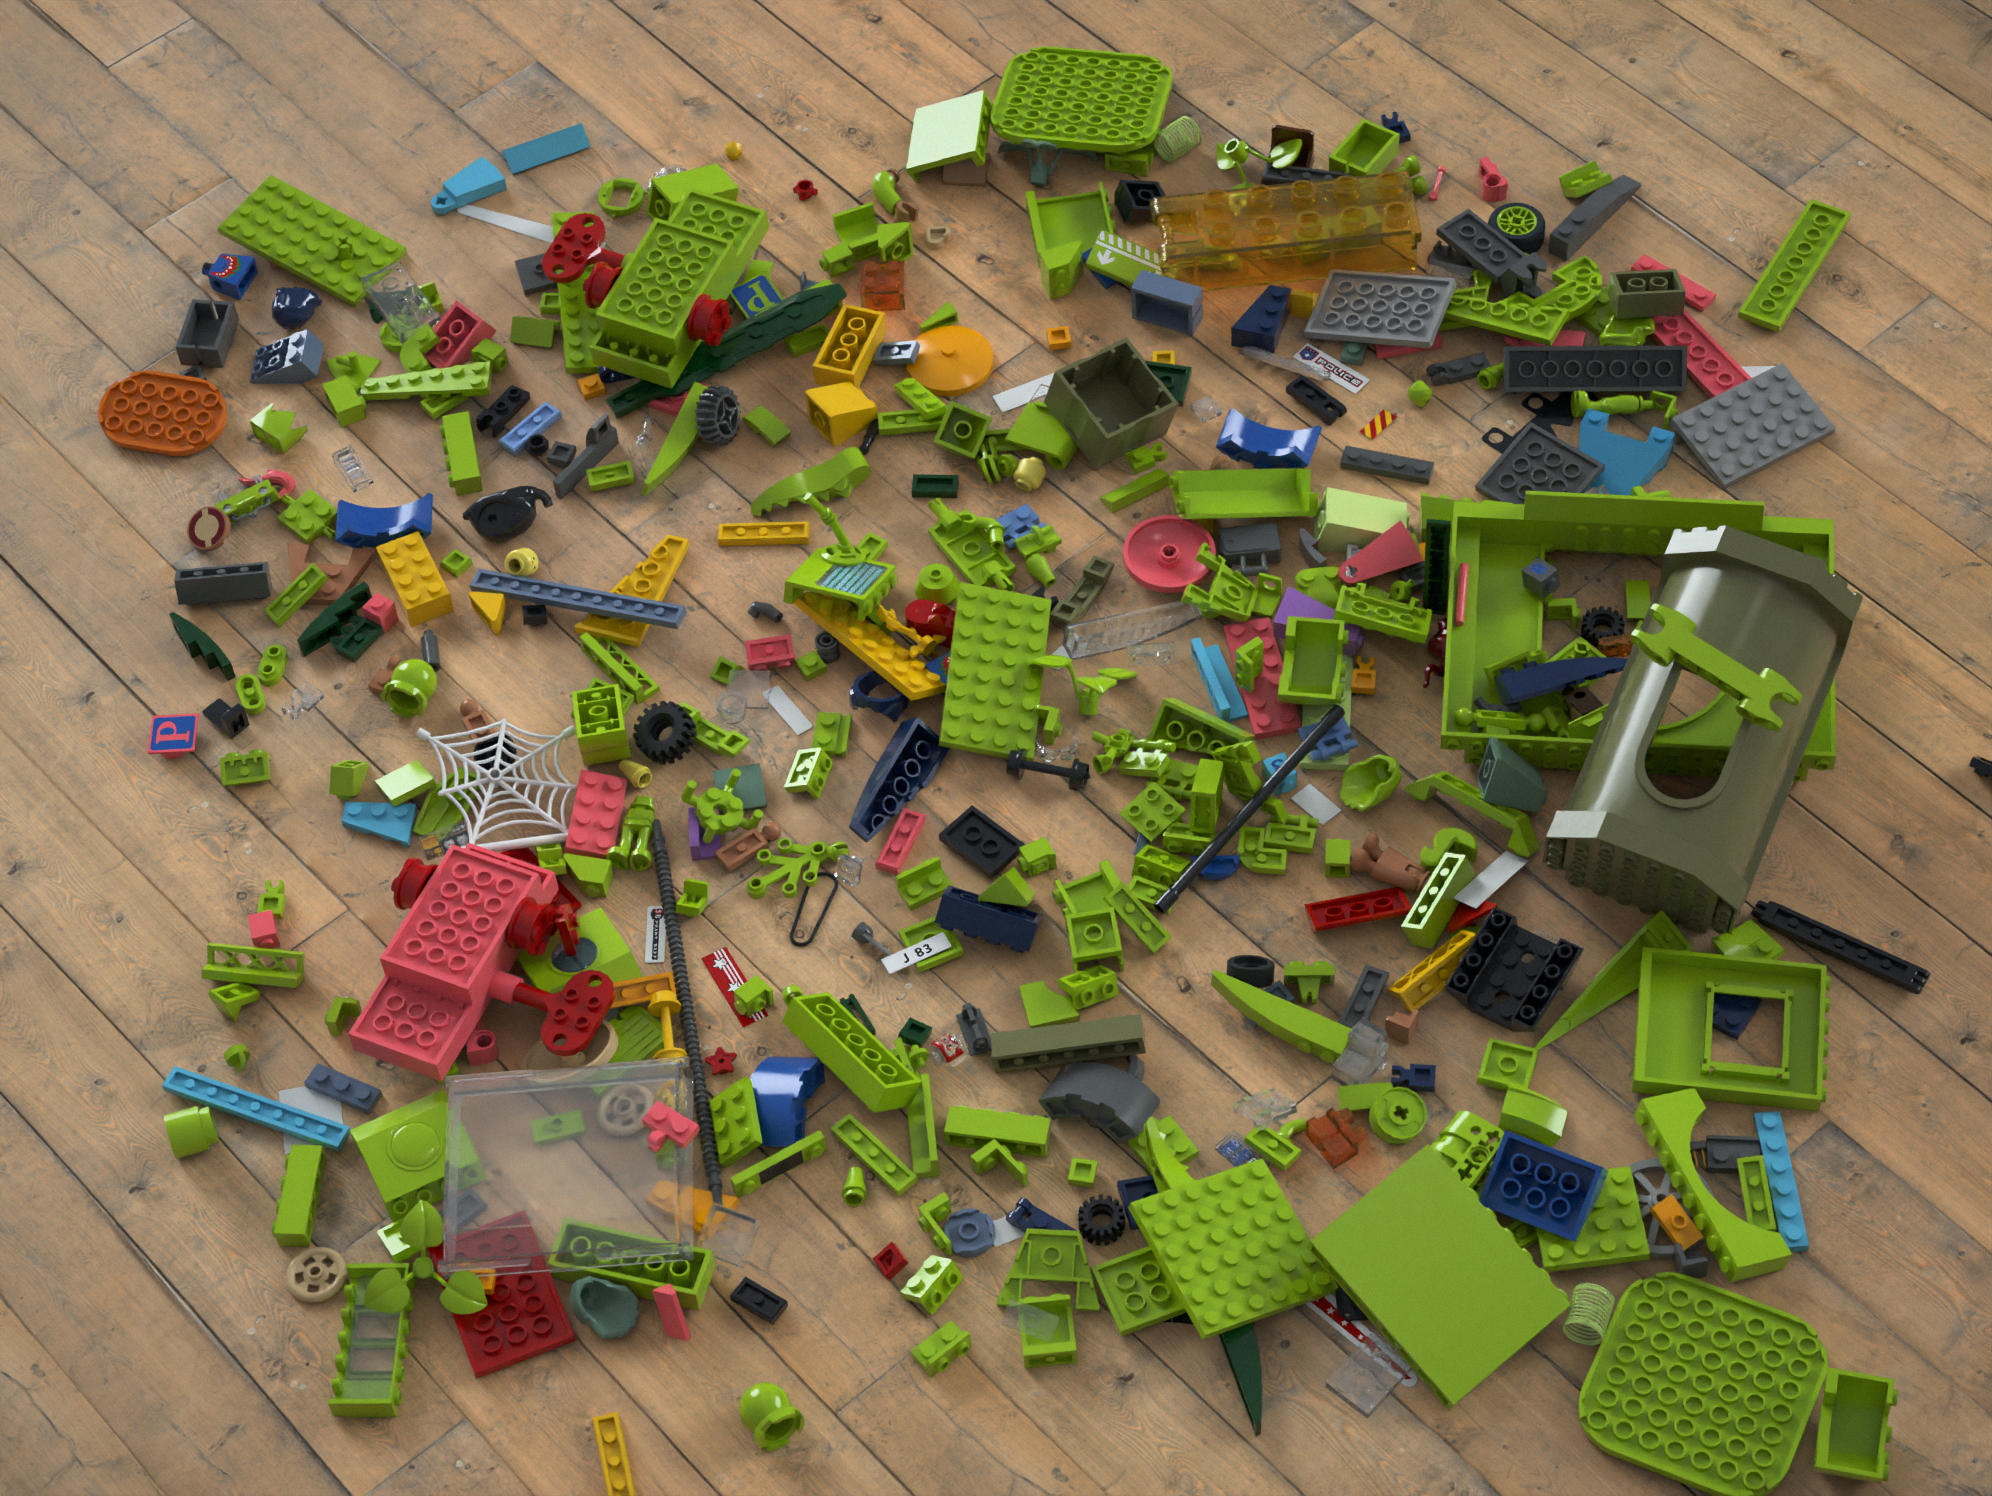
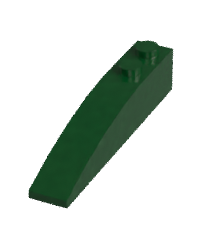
M1427 519L1422 607L1426 610L1431 609L1432 614L1446 615L1450 570L1451 521Z
M1252 1322L1218 1334L1254 1434L1258 1436L1261 1435L1262 1372L1258 1344L1253 1325H1256V1323Z

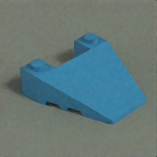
M1588 408L1580 424L1579 450L1604 464L1605 470L1585 493L1630 495L1632 487L1640 485L1642 487L1646 483L1648 484L1659 470L1662 471L1666 467L1673 451L1674 432L1653 427L1647 441L1642 442L1608 432L1609 414Z

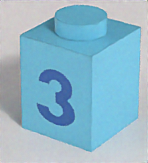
M1285 752L1262 760V775L1266 781L1288 758ZM1295 769L1273 792L1275 796L1287 793L1297 787V772Z

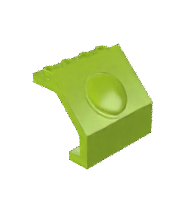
M444 1089L349 1130L359 1154L363 1156L392 1222L405 1217L420 1200L434 1204L487 1180L476 1150L451 1099Z

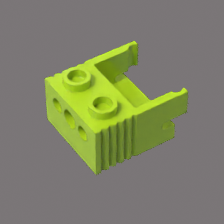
M1114 907L1065 915L1074 973L1079 972L1078 962L1117 956L1118 965H1120L1121 971H1124L1122 947Z

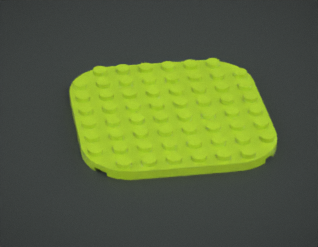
M1064 47L1032 48L1030 52L1024 55L1019 53L1009 61L991 109V127L997 135L1014 145L1022 144L1023 139H1032L1057 145V149L1070 148L1078 151L1091 150L1126 154L1128 151L1137 150L1151 144L1157 137L1172 89V71L1168 66L1164 67L1160 60L1141 54Z
M1675 1272L1655 1273V1276L1643 1280L1640 1278L1632 1283L1623 1293L1617 1305L1604 1340L1600 1344L1580 1391L1578 1402L1580 1424L1594 1445L1607 1454L1711 1495L1766 1496L1780 1486L1789 1472L1826 1377L1828 1367L1827 1351L1818 1338V1333L1808 1323L1795 1315L1688 1275Z

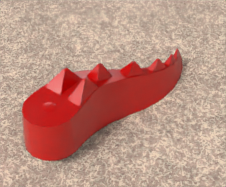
M919 599L908 604L905 610L906 627H913L922 638L926 635L933 637L934 634L945 636L946 640L938 644L951 649L955 611L945 604Z

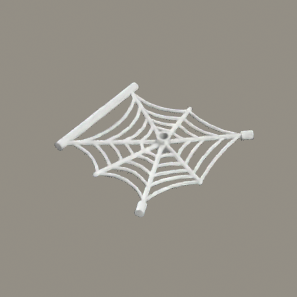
M506 719L471 731L431 737V733L419 728L416 736L425 742H430L441 765L443 777L442 791H439L438 795H446L463 814L468 828L469 843L475 844L478 838L500 827L528 823L558 828L563 833L478 844L477 846L498 852L566 842L568 829L564 809L570 792L576 790L577 786L570 784L563 776L558 765V748L562 739L565 738L567 740L577 733L572 725L563 730L559 736L530 733L511 725ZM501 725L499 732L482 738L451 744H443L438 741L471 735ZM506 726L527 736L552 740L544 745L528 742L507 731ZM506 734L518 742L537 747L538 749L534 751L527 750L509 741L504 735ZM499 736L497 744L472 753L459 754L450 748L474 744ZM503 741L528 755L521 758L510 753L503 747ZM554 744H556L554 749V765L558 775L566 784L557 783L550 776L546 768V751ZM436 746L446 751L452 762L455 774L454 787L446 789L445 765ZM497 748L496 755L486 760L471 761L466 758ZM503 751L509 757L518 761L513 764L504 762L500 759L501 752ZM543 752L541 758L542 768L546 777L551 782L542 781L537 773L535 756ZM453 756L463 762L465 772L464 784L459 786V775ZM530 759L532 771L537 780L528 779L524 772L523 763ZM495 760L494 768L489 769V771L479 766V764ZM499 764H502V765L505 766L506 768L503 769V770H500V769H499ZM467 765L475 769L476 781L468 783ZM518 766H520V773L522 774L524 779L519 778L516 774V768ZM512 771L514 777H506L503 775ZM480 772H481L482 774L486 775L487 777H486V778H483V779H480V778H481ZM505 782L514 783V785L511 787ZM484 783H487L489 786L487 792L482 785ZM519 784H527L524 796L515 790ZM531 785L540 786L535 804L527 799ZM474 786H479L485 796L484 801H482L480 795L473 788ZM499 786H502L504 789H506V791H499L495 794H492L493 789L498 788ZM544 786L554 787L548 802L547 813L539 808L540 796ZM468 788L477 797L481 805L479 814L476 806L462 790ZM558 788L568 789L563 797L560 809L562 825L553 819L551 814L552 802ZM458 792L472 807L477 820L473 833L465 810L450 793ZM512 794L518 798L496 801L488 806L489 800L499 795ZM513 802L523 803L531 808L505 810L483 820L485 812L496 805ZM533 813L539 814L549 821L513 820L498 824L478 834L482 825L491 819L505 814Z

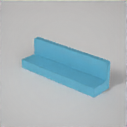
M580 123L501 151L503 159L507 160L511 173L514 174L590 147L584 127Z
M1200 637L1191 639V655L1218 718L1228 723L1247 718L1248 712L1219 646L1212 645L1204 648Z

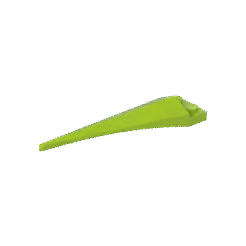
M1663 910L1654 915L1633 934L1533 1048L1540 1050L1636 990L1639 986L1642 947L1681 951L1694 950Z

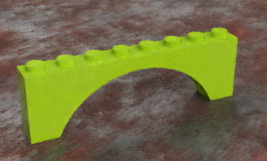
M1695 1088L1641 1099L1634 1113L1635 1120L1642 1128L1649 1145L1653 1147L1661 1166L1665 1168L1673 1187L1677 1189L1685 1208L1692 1215L1696 1227L1701 1231L1709 1250L1713 1252L1719 1262L1721 1271L1725 1273L1729 1282L1783 1270L1792 1253L1781 1234L1751 1225L1729 1212L1710 1194L1695 1170L1690 1152V1137L1692 1129L1698 1124L1706 1109Z

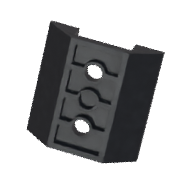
M1494 907L1444 988L1469 1011L1512 1032H1534L1581 955L1583 948L1562 938L1555 944L1519 927L1515 916ZM1525 954H1531L1535 957L1530 963L1522 962L1521 958ZM1501 994H1506L1510 997L1506 1003H1499L1496 1001V998Z

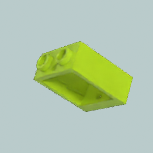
M1200 758L1191 790L1189 831L1214 834L1223 799L1224 761Z

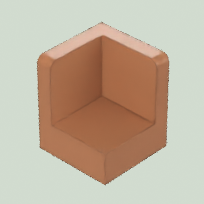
M1414 1009L1410 1017L1399 1012H1395L1393 1017L1388 1016L1385 1025V1036L1409 1045L1419 1026V1010Z

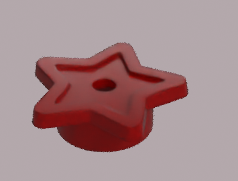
M718 1047L715 1055L706 1057L705 1062L712 1066V1075L734 1072L732 1062L737 1057V1054L735 1052L726 1053L721 1047Z

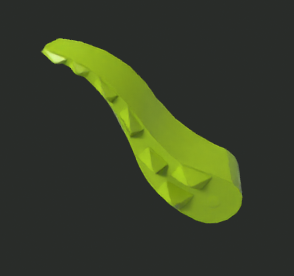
M847 448L835 457L817 466L786 477L766 489L751 504V513L755 516H761L763 510L770 512L775 505L787 507L788 503L792 501L807 504L804 496L809 492L816 499L826 502L830 498L838 496L848 498L853 488L869 477L871 468L859 448Z
M1150 1116L1144 1124V1138L1149 1167L1158 1193L1196 1181L1187 1173L1189 1167L1178 1163L1173 1157L1177 1151L1165 1144L1166 1134L1158 1130L1161 1122Z

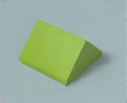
M909 222L877 224L881 274L884 279L914 255L912 230Z
M1012 867L979 895L978 901L1027 907L1035 898V893L1017 870Z

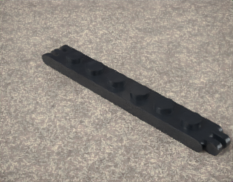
M1759 900L1755 905L1756 908H1753L1751 911V915L1757 918L1761 925L1914 994H1920L1922 987L1926 984V980L1931 975L1926 969L1774 901L1766 903Z

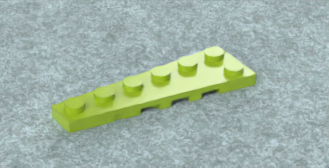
M1452 295L1443 318L1551 346L1569 317V309L1549 306L1533 308L1525 303H1520L1517 306L1509 305L1507 301L1499 300L1497 303L1487 302L1484 298Z
M490 361L476 362L380 378H369L362 380L360 395L364 398V401L409 399L413 395L427 398L431 394L451 397V393H462L463 396L490 395L492 365Z

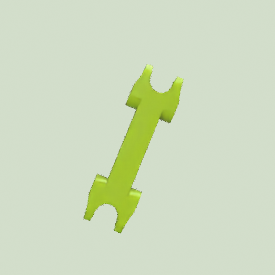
M1654 603L1650 608L1649 614L1662 626L1663 630L1658 634H1648L1635 629L1631 634L1630 640L1649 659L1663 667H1668L1675 660L1740 701L1735 709L1743 718L1755 725L1779 733L1784 722L1771 710L1770 704L1775 701H1783L1798 706L1802 701L1803 695L1785 677L1772 669L1764 668L1759 675L1693 635L1692 633L1697 626L1690 618L1679 611Z

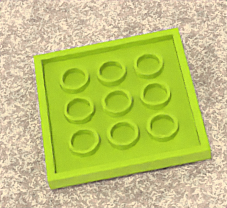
M1630 1166L1606 1169L1608 1174L1600 1195L1576 1242L1535 1226L1543 1268L1546 1272L1650 1260V1251Z

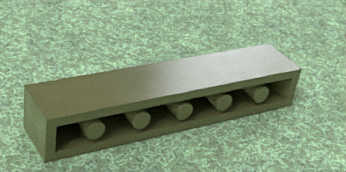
M1141 1014L992 1033V1060L996 1073L1145 1054V1031Z

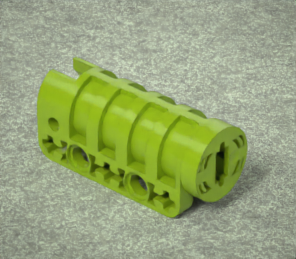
M1458 1111L1433 1142L1431 1148H1436L1444 1157L1443 1161L1447 1166L1454 1168L1460 1174L1463 1184L1467 1188H1472L1480 1197L1504 1132L1474 1113ZM1478 1131L1480 1134L1474 1135L1471 1132ZM1498 1138V1141H1493L1491 1144L1488 1143L1489 1139ZM1483 1176L1484 1181L1482 1183H1477L1479 1179Z

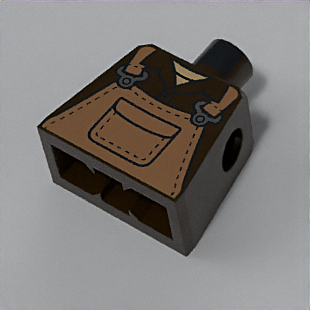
M1569 686L1561 693V696L1564 698V712L1570 722L1604 706L1586 686L1576 689Z

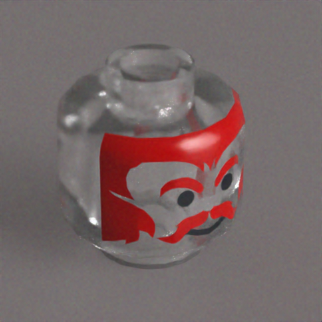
M945 1033L932 1042L930 1058L937 1067L941 1065L945 1069H951L966 1059L968 1045L960 1034Z

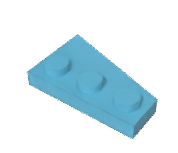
M345 802L341 821L344 827L368 835L372 833L381 836L383 840L389 842L394 840L400 842L402 846L410 848L417 806L416 804L405 803L393 806L391 803Z

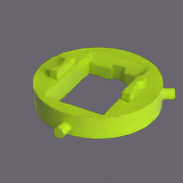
M629 178L613 179L601 185L598 192L599 206L602 211L611 215L613 219L616 216H627L636 212L642 206L644 195L648 194V192L643 190L641 185L635 180ZM614 189L633 191L627 208L608 205Z

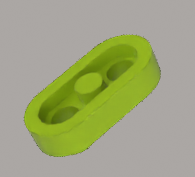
M271 645L265 649L257 670V676L262 685L274 686L281 681L288 661V655L283 646Z
M244 674L238 677L235 687L245 712L251 715L261 713L266 707V701L258 678L253 674Z

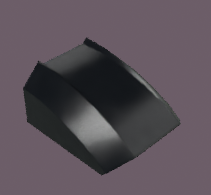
M1119 181L1114 193V205L1117 206L1123 222L1146 221L1174 212L1158 181Z

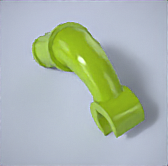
M969 512L962 514L961 524L963 531L972 532L975 528L985 529L990 537L991 550L996 552L1003 550L1005 528L998 521L989 517H976V515Z

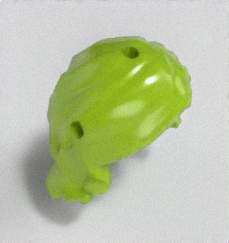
M1612 315L1610 323L1605 326L1604 331L1599 336L1600 346H1642L1646 337L1652 335L1655 331L1654 320L1649 317L1622 319Z
M1378 754L1368 758L1365 762L1354 763L1348 766L1341 778L1340 801H1343L1345 806H1350L1352 811L1357 809L1362 813L1365 810L1370 811L1373 806L1387 800L1402 780V772L1398 760Z

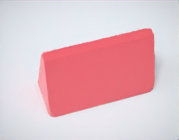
M667 1284L654 1289L652 1293L667 1336L686 1341L690 1340L691 1336L673 1286Z

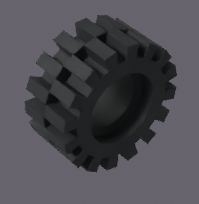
M1600 606L1599 610L1594 607L1591 612L1588 610L1582 618L1581 637L1592 646H1598L1597 650L1599 651L1602 650V647H1605L1606 651L1610 650V646L1614 649L1617 647V643L1620 644L1623 639L1625 625L1623 616H1618L1619 612L1617 610L1611 612V607H1608L1607 610H1604V606ZM1598 625H1605L1611 628V630L1601 632L1596 630L1594 627Z
M1098 1195L1097 1200L1092 1196L1090 1197V1203L1085 1200L1083 1207L1080 1206L1078 1214L1079 1231L1082 1233V1237L1084 1239L1087 1237L1088 1242L1091 1244L1096 1240V1245L1098 1246L1101 1245V1241H1104L1106 1246L1110 1245V1239L1114 1243L1117 1241V1236L1121 1238L1123 1230H1125V1212L1122 1204L1119 1205L1117 1199L1112 1202V1196L1107 1195L1106 1199H1103V1195ZM1099 1214H1105L1110 1216L1112 1221L1108 1225L1097 1226L1092 1223V1218Z

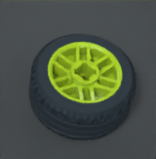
M1508 203L1498 207L1491 213L1488 224L1522 252L1530 255L1541 248L1545 238V220L1538 209L1524 203Z

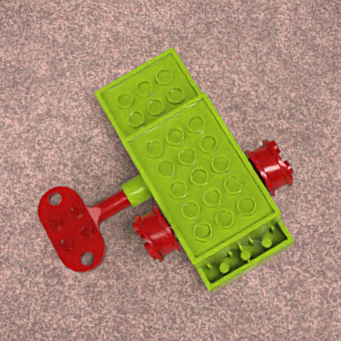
M688 188L670 219L665 221L655 218L634 253H627L626 255L600 247L606 236L604 223L600 217L590 213L576 214L563 224L542 259L543 273L548 280L564 284L578 279L588 266L595 264L589 278L585 279L583 283L587 306L592 309L599 307L595 314L599 333L589 347L593 363L672 389L701 340H704L706 345L718 346L725 330L730 327L732 318L729 316V304L726 299L769 229L767 213L765 210ZM589 222L594 223L592 226L589 227L584 226L586 223ZM557 270H563L560 274H554Z

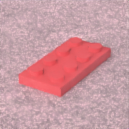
M581 769L564 852L606 859L608 850L615 846L628 779Z

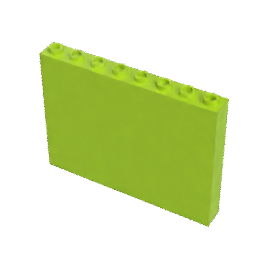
M1427 1144L1310 1240L1307 1249L1448 1410H1451L1566 1312L1571 1304L1568 1302L1567 1294L1552 1284L1549 1274L1543 1268L1539 1269L1532 1261L1533 1257L1525 1248H1520L1514 1241L1515 1237L1512 1232L1507 1228H1503L1496 1221L1495 1213L1490 1208H1485L1479 1202V1196L1472 1188H1467L1463 1184L1460 1174L1454 1168L1447 1166L1443 1161L1444 1157L1436 1148L1432 1149Z

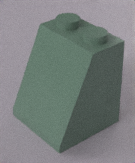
M1490 737L1476 777L1482 800L1488 803L1539 813L1541 805H1545L1548 796L1539 769L1495 737Z

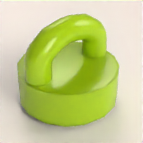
M243 1044L234 1045L224 1053V1059L228 1066H234L238 1072L244 1070L246 1061L250 1058V1052L247 1046Z

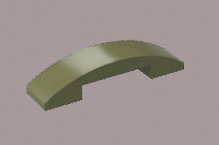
M1094 555L1083 569L1081 580L1065 600L1061 599L1050 613V617L1069 625L1081 619L1094 604L1106 585L1114 568V563Z

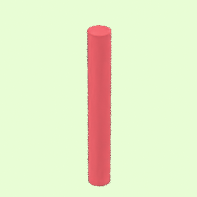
M1467 563L1459 565L1454 620L1456 626L1464 624L1469 570Z

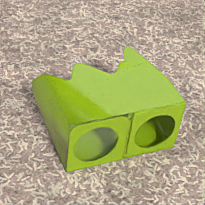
M271 403L252 418L250 424L256 437L285 454L305 435L308 429L307 426L291 429L295 413L289 411L276 412L275 409L272 410L274 404Z

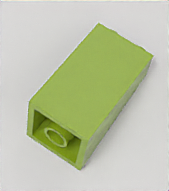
M717 163L651 179L646 214L653 221L655 218L668 221L688 188L736 202L739 187Z

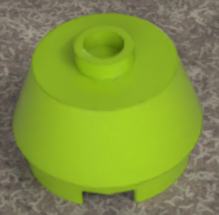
M935 563L922 569L915 583L914 592L918 599L934 601L945 605L952 602L953 605L957 600L960 583L948 566Z

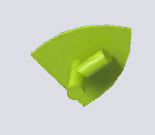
M350 351L348 355H338L327 360L329 371L334 379L347 375L351 383H356L358 391L361 389L362 380L368 379L381 362L380 359L357 355L355 351Z

